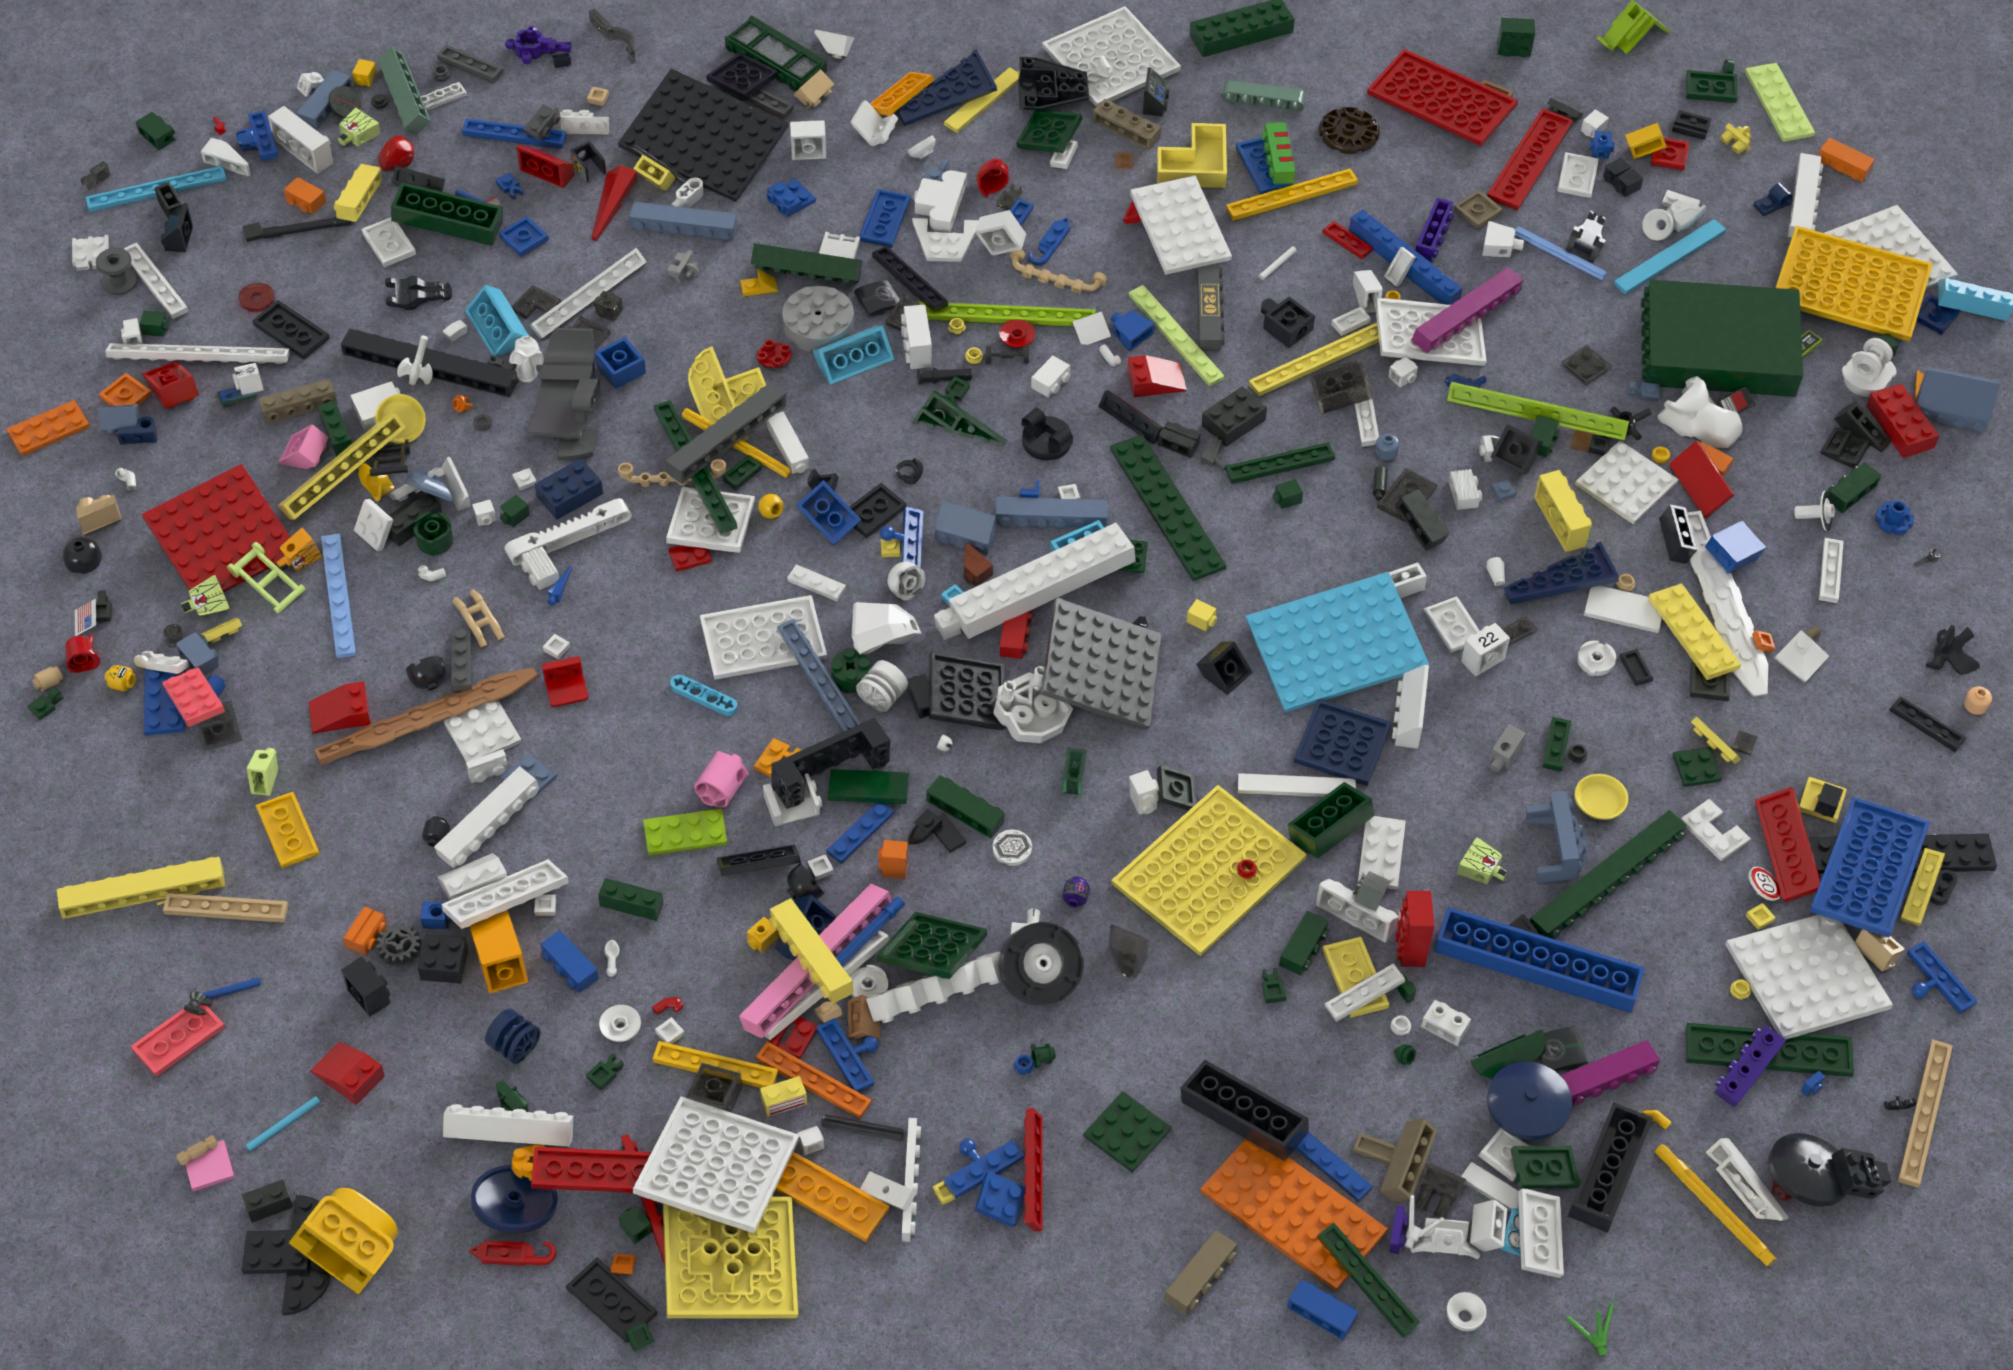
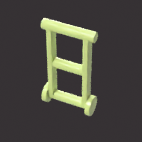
M254 542L252 544L253 549L235 565L229 564L227 569L234 577L241 576L275 607L273 610L279 614L300 596L306 588L302 584L298 586L264 555L265 550L259 543ZM255 556L272 570L259 583H256L242 570ZM277 576L294 590L280 603L263 589Z

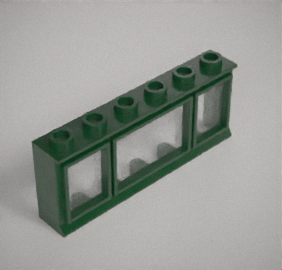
M752 15L730 35L725 36V48L729 52H734L735 54L741 52L777 70V81L785 83L793 91H797L820 69L824 73L827 72V60Z

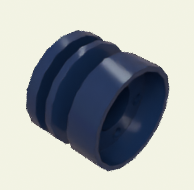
M509 1008L501 1012L493 1020L487 1030L485 1042L495 1051L501 1052L502 1056L508 1058L510 1062L518 1064L535 1048L541 1031L532 1022L524 1020L521 1014Z

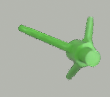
M1613 1303L1609 1305L1603 1332L1600 1311H1596L1597 1333L1590 1335L1569 1315L1566 1316V1319L1588 1338L1591 1344H1594L1599 1357L1607 1355V1332L1613 1312Z

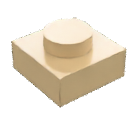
M592 87L587 97V103L604 106L609 96V90Z
M824 1002L821 1006L814 1009L816 1015L823 1023L843 1015L841 1008L836 1003Z

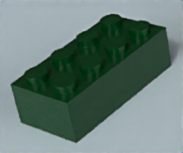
M1343 782L1288 823L1290 841L1317 859L1375 816L1372 798Z

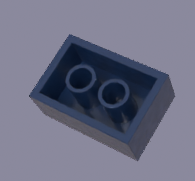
M582 458L535 483L536 497L556 520L603 494L602 481Z

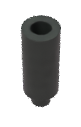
M1383 466L1376 467L1374 471L1373 495L1377 501L1383 500V497L1386 495L1388 469Z

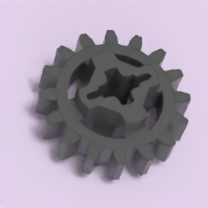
M395 923L392 929L388 926L386 927V933L380 932L381 938L376 939V948L380 958L385 959V963L392 961L393 966L397 962L404 965L405 960L412 962L411 957L418 956L417 951L421 950V939L418 931H413L411 925L405 928L404 923L400 927H397Z

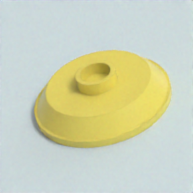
M395 394L387 397L379 404L375 413V424L388 414L395 413L406 426L404 430L389 442L401 444L405 443V439H409L410 443L421 435L425 427L426 417L423 407L416 399L405 394Z
M1592 774L1584 777L1577 784L1574 793L1575 802L1579 809L1587 816L1598 820H1610L1620 816L1628 804V793L1624 785L1616 778L1605 774Z

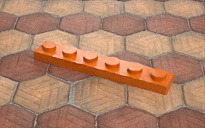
M768 1041L756 1055L757 1062L767 1067L778 1069V1073L788 1079L800 1076L805 1089L858 1119L862 1118L872 1104L871 1099Z

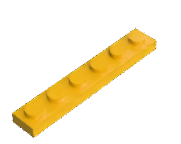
M661 1041L658 1042L652 1058L653 1063L758 1088L775 1084L778 1076V1069Z

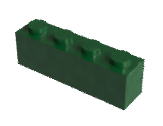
M939 775L926 791V801L990 839L1004 824L1005 813L999 807L990 805L985 799L973 795L968 789L956 785L949 778Z

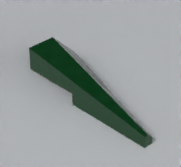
M936 390L932 391L926 403L921 407L913 420L916 424L919 421L928 423L929 427L946 428L947 432L969 438L977 436L984 438L983 441L989 442V440L1000 442V446H1004L1008 441Z

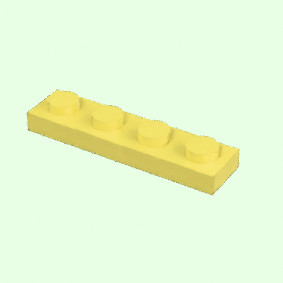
M1925 848L1901 916V921L1921 926L1945 853Z

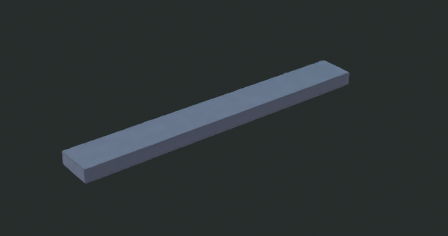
M792 619L777 626L779 634L840 730L844 732L861 724L796 621Z

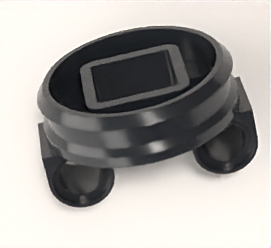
M1034 408L1021 420V426L1024 427L1022 433L1023 447L1029 455L1036 459H1058L1064 456L1070 449L1071 444H1073V435L1069 426L1059 418L1045 416L1039 408ZM1045 431L1052 435L1049 438L1048 446L1037 439Z

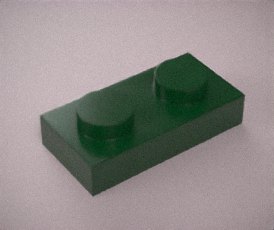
M748 455L722 476L723 481L737 490L761 471L762 465Z

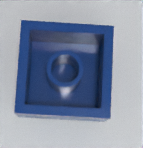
M626 337L595 352L596 367L615 389L646 374L645 359Z

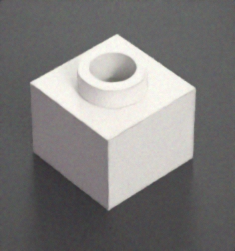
M491 500L472 504L478 526L489 525L496 521L495 510Z

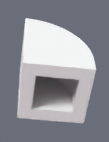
M817 1126L796 1133L799 1135V1143L804 1155L824 1149V1139Z

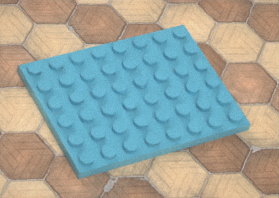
M1389 572L1246 616L1247 624L1284 712L1316 704L1318 699L1325 701L1399 678L1408 671L1423 665H1429Z

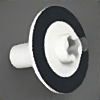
M1823 491L1820 505L1795 507L1796 519L1821 518L1824 530L1830 531L1835 509L1828 491Z

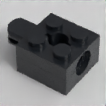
M1290 296L1279 304L1271 298L1263 300L1260 311L1265 316L1263 329L1288 348L1313 330L1315 315Z

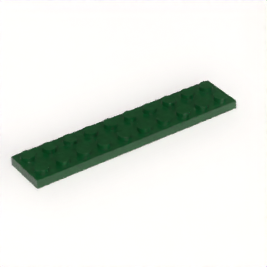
M1141 434L1110 445L1112 454L1192 581L1225 570L1227 565L1144 435Z

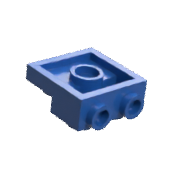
M796 178L785 184L780 181L767 188L768 201L774 203L778 211L784 213L787 217L816 202V198Z

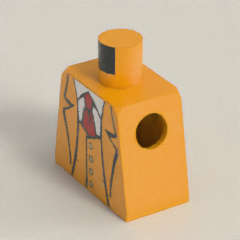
M301 528L280 546L284 557L278 560L276 564L281 571L292 566L297 572L320 559L322 555L310 535Z

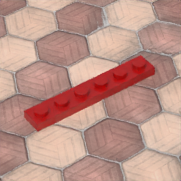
M1034 1108L1026 1109V1118H1024V1126L1026 1128V1136L1024 1137V1145L1026 1147V1155L1024 1156V1164L1026 1166V1174L1024 1175V1183L1026 1185V1193L1024 1194V1202L1026 1204L1024 1222L1033 1231H1043V1117Z

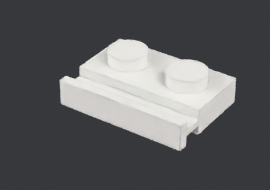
M503 749L466 762L471 783L483 782L490 776H499L508 770L506 754Z

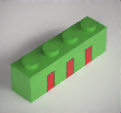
M1286 122L1265 123V129L1262 130L1261 136L1262 141L1265 140L1264 152L1268 154L1266 162L1267 165H1270L1269 177L1273 179V184L1294 183L1295 166Z

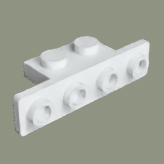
M563 110L560 112L561 119L559 123L551 129L565 131L566 134L608 135L610 132L609 117H594V113H590L589 110H580L579 112Z

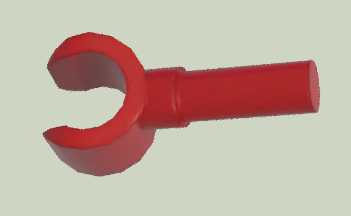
M214 116L213 120L217 124L214 126V129L221 135L226 132L225 124Z

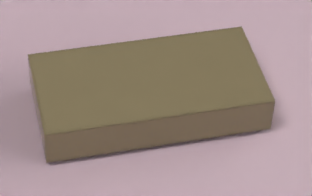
M1358 1133L1352 1153L1390 1166L1397 1146Z

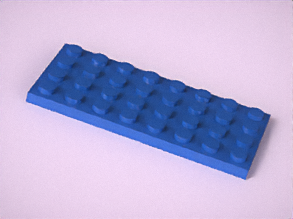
M1853 797L1810 912L1890 938L1930 821Z

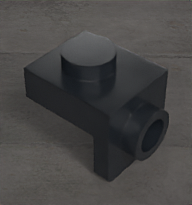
M812 469L807 483L813 490L824 480L835 492L839 477L836 473L819 475L816 469Z

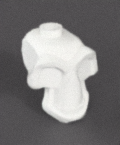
M522 336L515 341V348L510 355L509 363L516 364L515 371L517 372L519 382L530 383L537 377L536 365H543L544 357L542 352L539 351L538 342L535 339H532L530 336Z

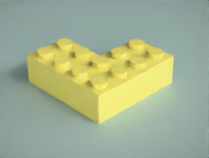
M1192 123L1191 148L1158 147L1157 184L1196 176L1200 187L1226 188V124Z

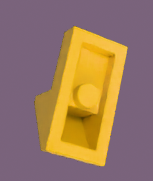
M757 269L758 278L740 280L743 296L778 292L775 277L760 269Z

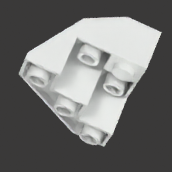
M856 602L853 605L852 639L854 641V648L859 654H870L885 644H904L922 634L915 618L896 604Z

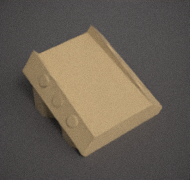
M102 495L96 500L90 497L82 498L76 508L77 518L83 535L121 520L115 495Z

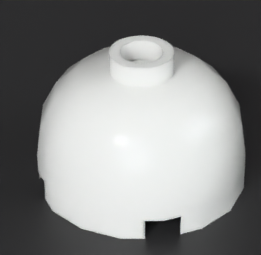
M900 562L888 574V587L900 599L910 600L915 596L911 595L912 593L924 587L925 572L914 563ZM912 589L911 593L906 594V590Z

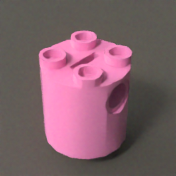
M720 751L714 754L694 785L695 792L702 802L718 808L728 806L749 774L741 763V757L736 754L731 756Z

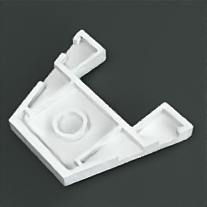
M912 218V224L926 261L962 262L975 236L979 220H964V233L927 232L928 219Z

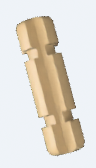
M211 1135L205 1138L204 1142L200 1141L186 1149L187 1152L182 1151L177 1154V1160L181 1165H185L190 1162V1159L194 1160L208 1152L207 1149L210 1148L211 1150L217 1147L218 1143L215 1137Z

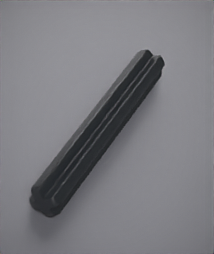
M824 1115L822 1118V1126L898 1141H902L904 1136V1129L831 1115Z

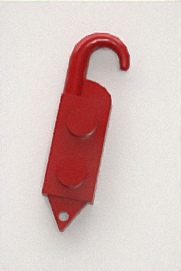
M484 1240L483 1244L469 1249L470 1254L480 1259L482 1264L543 1266L551 1263L556 1256V1248L552 1243L546 1241L543 1242V1245L550 1249V1254L546 1257L534 1256L533 1247L524 1242Z

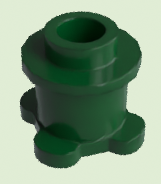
M1049 1043L1041 1047L1031 1044V1059L1034 1061L1036 1068L1040 1067V1063L1048 1062V1064H1051L1053 1062V1059L1056 1057L1054 1047H1051Z

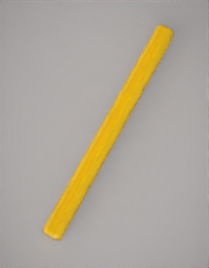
M685 408L682 412V418L704 431L714 424L688 408ZM743 440L732 446L785 478L791 473L789 467Z

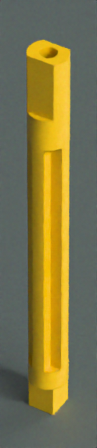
M1661 1144L1656 1148L1654 1152L1670 1167V1170L1766 1266L1774 1263L1777 1258L1768 1250V1247L1681 1159L1679 1160L1665 1144Z

